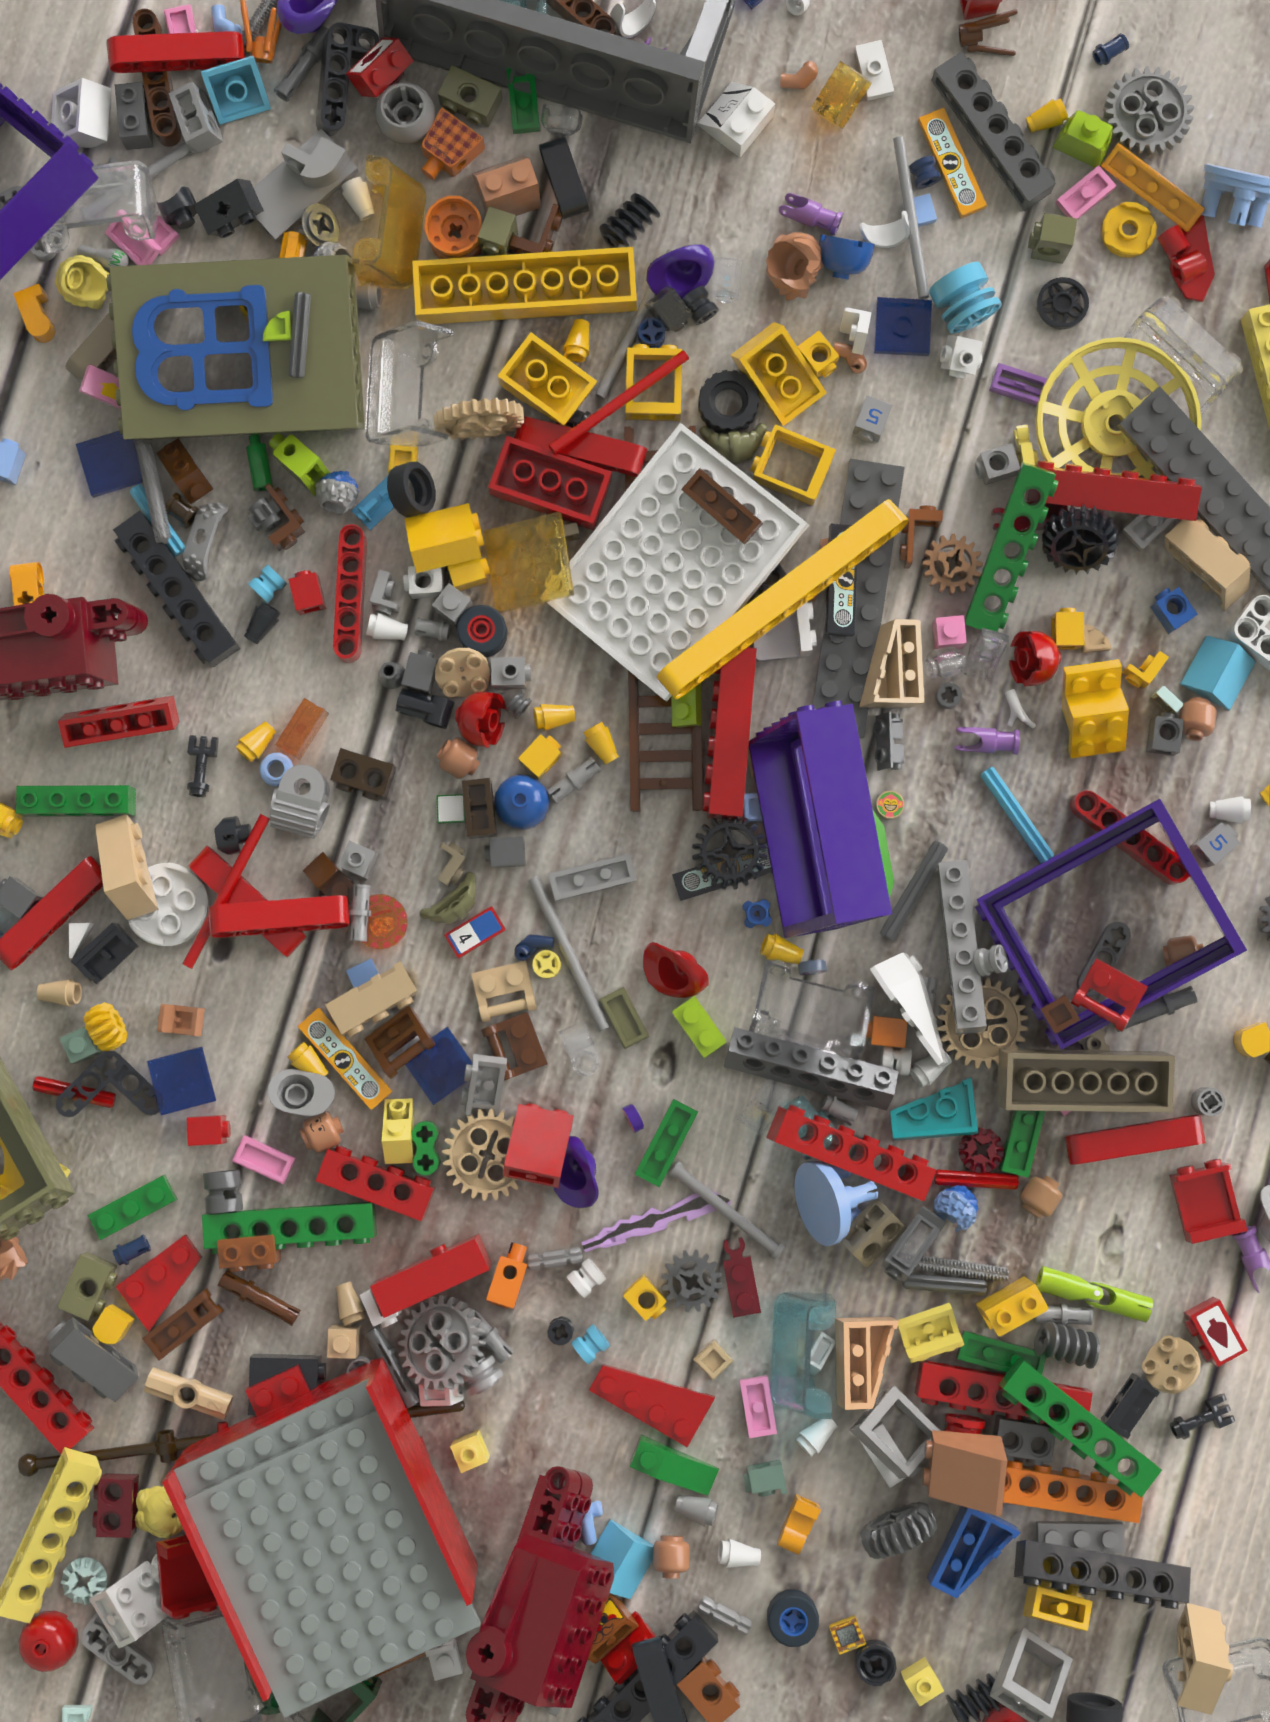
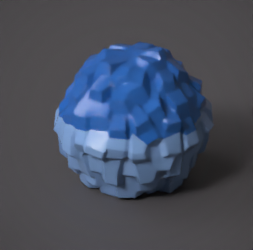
M957 1185L941 1191L934 1200L933 1209L935 1214L944 1221L947 1218L951 1223L955 1224L957 1222L958 1227L955 1229V1232L959 1230L964 1231L975 1223L979 1208L974 1194L967 1190L966 1186L961 1187Z

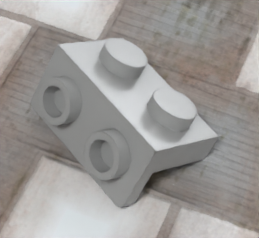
M473 1054L472 1064H466L464 1081L469 1082L468 1088H462L460 1105H465V1115L471 1116L472 1108L499 1111L507 1058Z

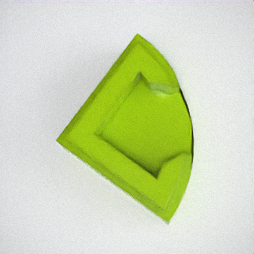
M290 311L277 314L267 323L263 333V342L291 341Z

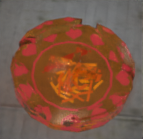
M385 894L369 896L371 917H368L367 942L363 941L362 943L377 950L389 949L397 945L405 936L408 928V914L404 906L394 897Z

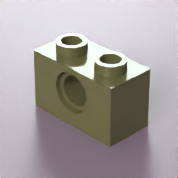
M451 65L438 92L439 103L442 108L451 114H456L457 112L465 116L470 123L477 126L481 124L487 127L490 126L503 99L501 87ZM468 95L476 97L471 102L463 101V98Z
M489 206L478 235L482 256L511 255L510 242L513 235L518 236L516 217L514 214Z
M1044 213L1041 221L1035 223L1034 230L1030 233L1028 248L1032 249L1031 259L1063 264L1074 243L1077 218Z
M89 1252L81 1254L57 1308L86 1321L95 1318V1316H100L106 1304V1300L103 1299L107 1289L111 1290L117 1280L118 1274L115 1271L118 1265ZM87 1280L92 1281L96 1286V1291L93 1295L88 1294L84 1288Z

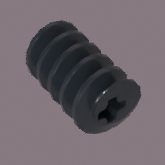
M633 193L630 197L631 201H625L623 209L618 208L615 211L616 217L610 216L607 218L608 224L603 223L600 225L601 235L610 248H619L620 244L624 247H629L626 238L629 237L636 241L635 229L644 233L645 229L642 223L645 222L648 225H652L651 214L657 218L660 217L659 211L648 199L640 194Z
M989 1673L986 1674V1685L978 1678L976 1679V1690L969 1684L966 1685V1695L957 1689L955 1691L957 1700H954L948 1694L945 1695L958 1722H970L969 1717H972L976 1722H980V1711L987 1717L991 1716L990 1706L994 1707L998 1712L1001 1711L1000 1702L989 1696L995 1682V1678Z

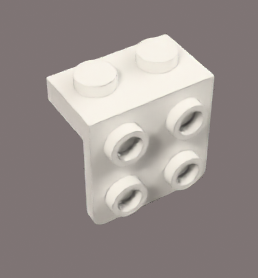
M812 602L805 603L753 643L754 648H757L756 660L765 661L811 655L812 647L817 646L815 630H810L809 620L814 618Z

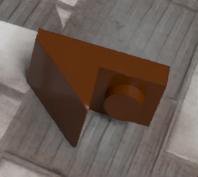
M324 852L303 870L315 887L326 896H347L348 904L352 901L354 883Z

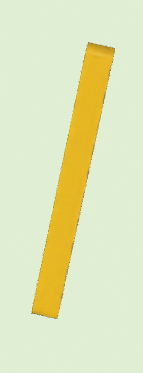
M890 499L884 501L667 664L658 673L656 678L674 699L681 698L897 535L908 524L909 519Z

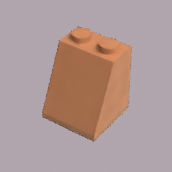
M520 156L472 173L486 213L489 206L514 214L515 216L541 208L539 185L529 157Z
M932 1430L931 1441L926 1440L925 1458L929 1459L928 1468H923L922 1485L927 1486L929 1497L992 1515L1002 1516L1007 1457L1001 1436Z

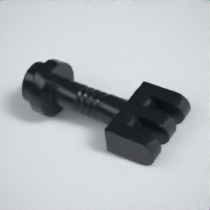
M190 735L187 753L196 756L194 781L187 784V789L190 796L206 797V792H209L210 785L204 783L207 757H217L219 739L218 737H212L211 745L207 747V736H201L198 747L196 746V735Z
M1219 1394L1205 1400L1208 1410L1186 1420H1183L1181 1416L1174 1418V1422L1170 1423V1428L1175 1438L1185 1440L1190 1437V1430L1211 1421L1219 1429L1234 1423L1235 1418L1233 1415L1222 1418L1223 1414L1231 1411L1229 1404L1217 1406V1404L1227 1400L1225 1394Z

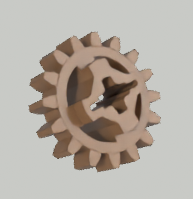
M951 534L949 540H946L944 535L939 538V544L934 541L931 542L930 548L933 551L926 550L924 556L929 560H925L921 564V567L928 568L923 576L924 578H932L929 584L930 587L936 584L939 585V593H942L947 588L949 595H953L955 589L958 588V591L962 594L965 592V585L970 588L974 586L975 583L972 578L979 579L981 573L976 570L983 566V562L976 560L980 557L981 551L973 552L972 549L975 543L972 542L967 545L965 543L966 536H963L958 541L955 534ZM954 547L952 551L947 553L941 551L945 548ZM963 552L969 558L970 563L966 562ZM956 555V567L948 574L950 569L948 568L949 562ZM935 566L939 567L941 577L937 574ZM954 577H965L960 581L950 582L951 579Z

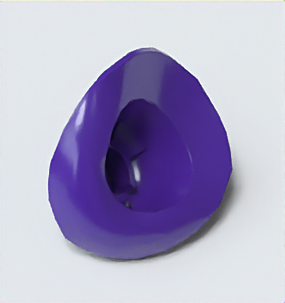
M278 0L277 14L279 21L286 30L292 33L305 34L316 32L324 25L337 0Z
M688 245L675 249L650 263L647 269L646 281L651 291L658 298L667 302H676L670 294L676 292L682 300L690 291L700 286L705 287L708 284L714 271V256L709 248L704 245Z
M569 1136L559 1188L553 1187L554 1192L562 1202L574 1208L591 1207L597 1201L599 1195L595 1179L596 1162L593 1155L586 1150L583 1142L578 1137Z

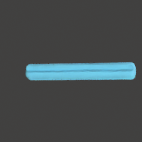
M990 767L982 772V780L1039 862L1043 863L1054 857L1053 852L997 771Z

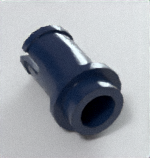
M1120 33L1103 45L1098 44L1092 52L1095 62L1100 66L1103 64L1108 65L1110 59L1129 49V42L1125 35Z
M143 1234L141 1237L123 1246L120 1244L116 1245L117 1248L112 1252L119 1265H128L130 1260L151 1251V1246Z

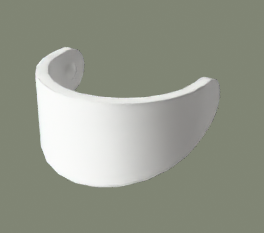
M644 0L638 8L626 15L623 4L618 3L613 7L610 16L615 21L617 29L624 38L635 37L646 28L654 14L656 1Z
M902 211L901 219L885 225L871 226L860 223V231L867 243H873L875 247L891 248L902 244L910 235L907 212Z

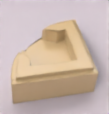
M1084 625L1082 653L1110 651L1112 649L1109 639L1101 631L1091 625Z

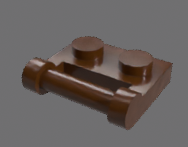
M409 1005L365 1038L382 1070L390 1079L398 1074L397 1071L425 1049L430 1050L436 1045L414 1009ZM416 1036L419 1037V1041L394 1060L389 1061L388 1057Z
M528 1012L481 1029L483 1037H487L493 1056L506 1058L497 1033L505 1030L518 1067L510 1069L507 1061L504 1081L548 1064Z

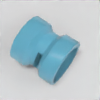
M268 564L261 570L259 578H253L248 583L267 603L274 598V591L282 590L287 584Z
M594 1324L586 1329V1334L583 1338L577 1337L571 1342L574 1349L587 1364L595 1360L596 1353L604 1352L611 1346Z

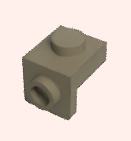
M442 842L439 847L453 857L438 877V880L449 887L451 883L456 885L465 872L462 867L468 859L463 856L465 850L455 843L450 842L449 845H446Z

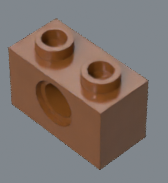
M703 1657L677 1686L707 1722H724L740 1708V1700L738 1698L740 1692L731 1681L726 1683L719 1675L722 1671L713 1659L707 1660ZM712 1684L718 1688V1691L714 1695H706L702 1691L706 1685Z

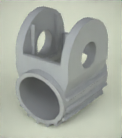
M296 765L288 769L281 778L279 788L273 792L270 807V826L314 839L322 828L330 808V803H327L330 788L326 778L309 765ZM309 783L310 791L306 795H300V787L303 784Z

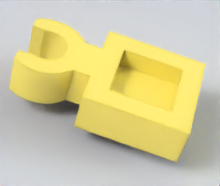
M1028 425L1016 426L1014 438L1017 444L1016 454L1019 466H1021L1022 462L1037 465L1039 461L1038 453L1032 449V443L1029 441Z

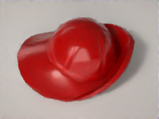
M655 942L649 943L644 949V973L648 983L658 992L670 997L688 998L698 995L709 985L708 974L690 953L683 950L674 951Z

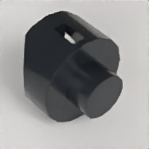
M181 187L169 200L156 202L166 224L177 225L180 230L194 225L195 220L193 217L197 214L194 206L196 201L189 187Z
M238 816L223 818L214 829L217 849L227 855L239 854L252 830L251 825H241Z

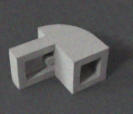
M323 137L320 138L311 155L286 143L281 152L286 166L290 170L299 173L304 185L312 188H322L334 183L340 177L349 161L346 149Z

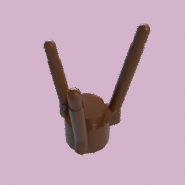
M1017 9L974 22L959 24L960 47L967 46L968 53L978 51L1015 56L1016 51L977 44L983 41L984 29L1009 23L1010 18L1008 17L1016 15L1018 13Z

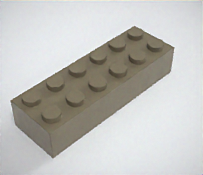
M999 1049L997 1105L1005 1110L1173 1113L1175 1056L1163 1051Z

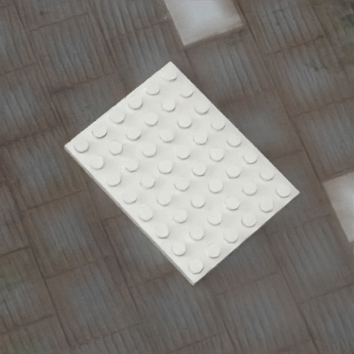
M680 423L541 598L661 698L668 701L672 695L656 678L658 673L667 664L742 609L809 527V524ZM699 468L763 522V525L745 545L681 490Z

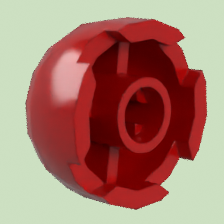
M1018 632L1010 647H1015L1014 660H1009L1011 675L1017 684L1022 683L1024 686L1043 685L1054 677L1061 662V653L1054 640L1043 632Z
M476 692L469 695L455 713V721L461 736L470 744L479 747L489 748V745H496L505 727V722H500L501 709H506L504 698L500 694L492 692Z
M55 1610L43 1611L33 1617L30 1624L27 1623L22 1629L18 1641L19 1653L24 1663L31 1669L39 1672L55 1671L66 1665L76 1653L79 1644L78 1630L67 1619L68 1616Z

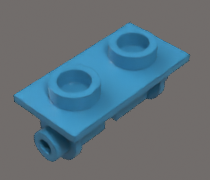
M387 477L351 510L370 531L394 509L388 495Z

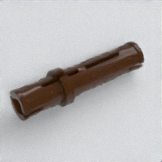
M229 1270L225 1271L217 1286L240 1297V1301H247L293 1326L301 1311L300 1309L255 1286V1282L252 1280L248 1282L229 1272Z

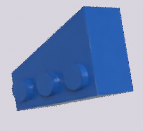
M961 1506L927 1575L930 1585L958 1598L982 1573V1570L1002 1553L1001 1550L1020 1534V1531L1015 1525L996 1515Z

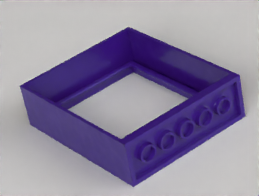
M1 83L0 126L7 121L51 158L0 210V280L99 178L91 169L94 164L83 153L79 155L77 150L80 147L68 135L63 138L64 134L53 123L47 125L48 121L37 110L32 113L33 109L22 98L17 101L18 97L7 86L3 88Z
M842 701L829 702L824 704L825 707L817 709L814 708V705L796 708L797 711L790 712L788 716L780 718V721L771 723L772 726L763 728L764 731L755 733L756 737L749 740L750 757L784 939L836 930L892 914L853 704L842 705Z
M1161 799L1150 803L977 899L979 905L975 906L980 918L982 921L988 919L993 928L989 931L996 945L1002 944L1004 947L1009 969L1011 971L1016 969L1021 977L1017 981L1020 989L1025 996L1031 995L1034 1000L1031 1006L1039 1021L1045 1020L1048 1025L1045 1032L1053 1046L1058 1044L1061 1050L1109 1025L1111 1022L1087 1009L1078 1014L1080 1021L1057 1034L1054 1033L1040 1008L1055 999L1003 907L1155 823H1159L1224 937L1140 981L1148 986V989L1136 1010L1247 951ZM1109 998L1100 1003L1120 1015L1125 1010V1007Z

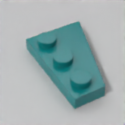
M972 1077L952 1087L941 1089L939 1092L926 1098L917 1099L891 1110L890 1119L893 1141L978 1134Z

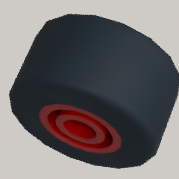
M477 605L470 607L462 613L457 624V635L463 648L476 650L485 658L497 654L502 650L507 641L508 630L505 620L499 611L491 606Z

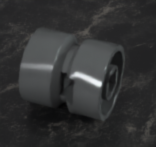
M240 1170L203 1173L204 1189L209 1192V1195L205 1197L207 1214L243 1210L242 1194L237 1191V1188L241 1186Z

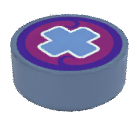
M818 959L800 962L798 964L799 975H815L827 972L826 961Z

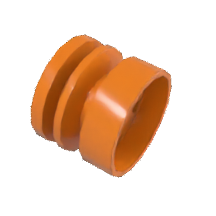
M446 196L437 200L429 208L425 216L424 227L433 253L439 259L477 257L481 254L478 235L483 222L475 205L461 196ZM455 230L461 234V237L458 239L452 235V232Z

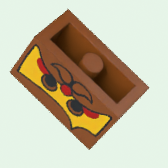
M609 1593L588 1660L594 1664H597L639 1626L622 1600Z

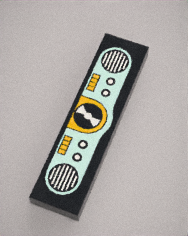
M831 523L829 525L828 543L852 525ZM857 565L827 587L825 635L849 637L855 635Z
M768 848L759 851L760 854L767 855V860L757 861L764 866L763 871L753 869L758 877L772 873ZM748 853L737 859V873L742 872L750 865L753 853ZM730 856V857H728V858L730 859L731 866H733V864H732V859H733L734 857H733V856ZM724 861L710 862L711 866L717 871L729 874ZM694 867L672 874L680 901L722 889L723 881L718 879L717 884L714 887L711 886L714 878L712 875L706 880L702 879V875L707 871L705 868L701 871H696ZM749 875L746 876L747 880L752 879ZM727 882V887L732 886V882Z

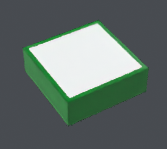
M463 794L436 795L438 824L466 823Z

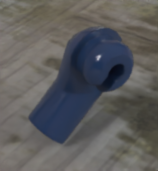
M527 935L515 947L514 955L516 959L525 961L538 949L552 951L554 937Z

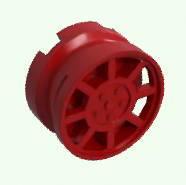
M946 1413L945 1422H947V1429L943 1431L981 1434V1429L985 1428V1420L971 1415Z

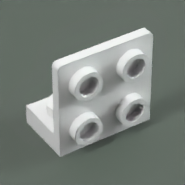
M149 1561L143 1562L115 1584L98 1592L89 1599L118 1648L136 1641L169 1616L161 1609L160 1585L153 1579Z

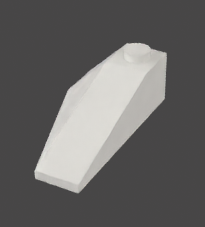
M902 952L870 968L890 1000H894L896 1004L900 1003L902 1006L900 1008L901 1015L911 1027L915 1026L917 1028V1037L937 1065L943 1067L948 1064L925 981L919 972L923 968L914 955L909 957V955Z

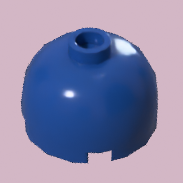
M821 234L819 241L821 260L824 267L833 271L832 277L849 280L850 274H860L866 270L871 262L875 247L873 243Z
M523 774L511 776L503 781L498 787L494 799V806L498 817L505 825L518 830L535 828L546 817L550 804L548 792L544 785L531 775Z

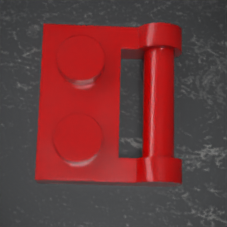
M1096 958L1071 1004L1078 1008L1082 1006L1113 1023L1116 1025L1115 1028L1123 1032L1148 986ZM1090 988L1125 1007L1123 1014L1120 1015L1086 996Z

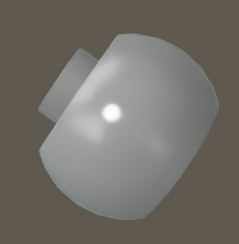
M399 82L387 87L381 93L376 103L375 116L380 130L388 139L399 144H412L426 137L435 120V108L429 94L422 87L410 82ZM412 103L419 105V111H417L415 105ZM405 115L413 116L408 122L401 121V118Z

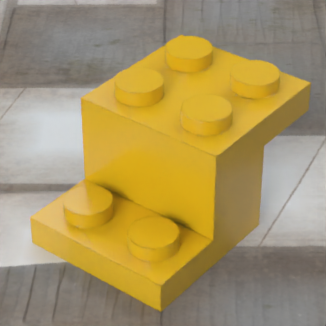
M1119 659L1068 666L1063 669L1061 709L1069 729L1068 752L1071 759L1126 751L1129 708L1120 688L1122 665Z

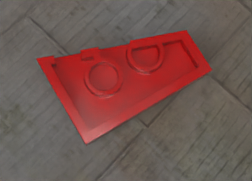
M187 1235L182 1236L116 1286L148 1332L156 1325L160 1316L170 1305L174 1296L202 1259V1255Z

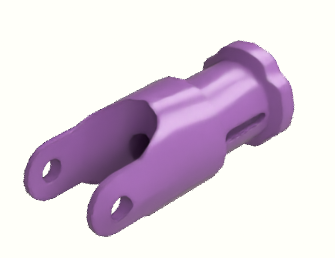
M787 193L785 195L786 202L798 208L781 205L779 207L781 215L812 228L814 226L830 231L831 235H836L843 218V212L839 211L836 213L823 208L821 203L794 193Z
M956 728L958 732L974 733L980 736L977 744L971 746L957 745L955 746L956 750L981 753L1012 751L1013 754L1018 755L1020 745L1019 730L1002 732L996 731L995 728Z
M1247 1226L1248 1231L1233 1234L1232 1238L1237 1240L1243 1254L1241 1256L1242 1262L1252 1285L1259 1293L1253 1272L1258 1268H1267L1270 1271V1259L1265 1248H1261L1257 1239L1256 1226Z

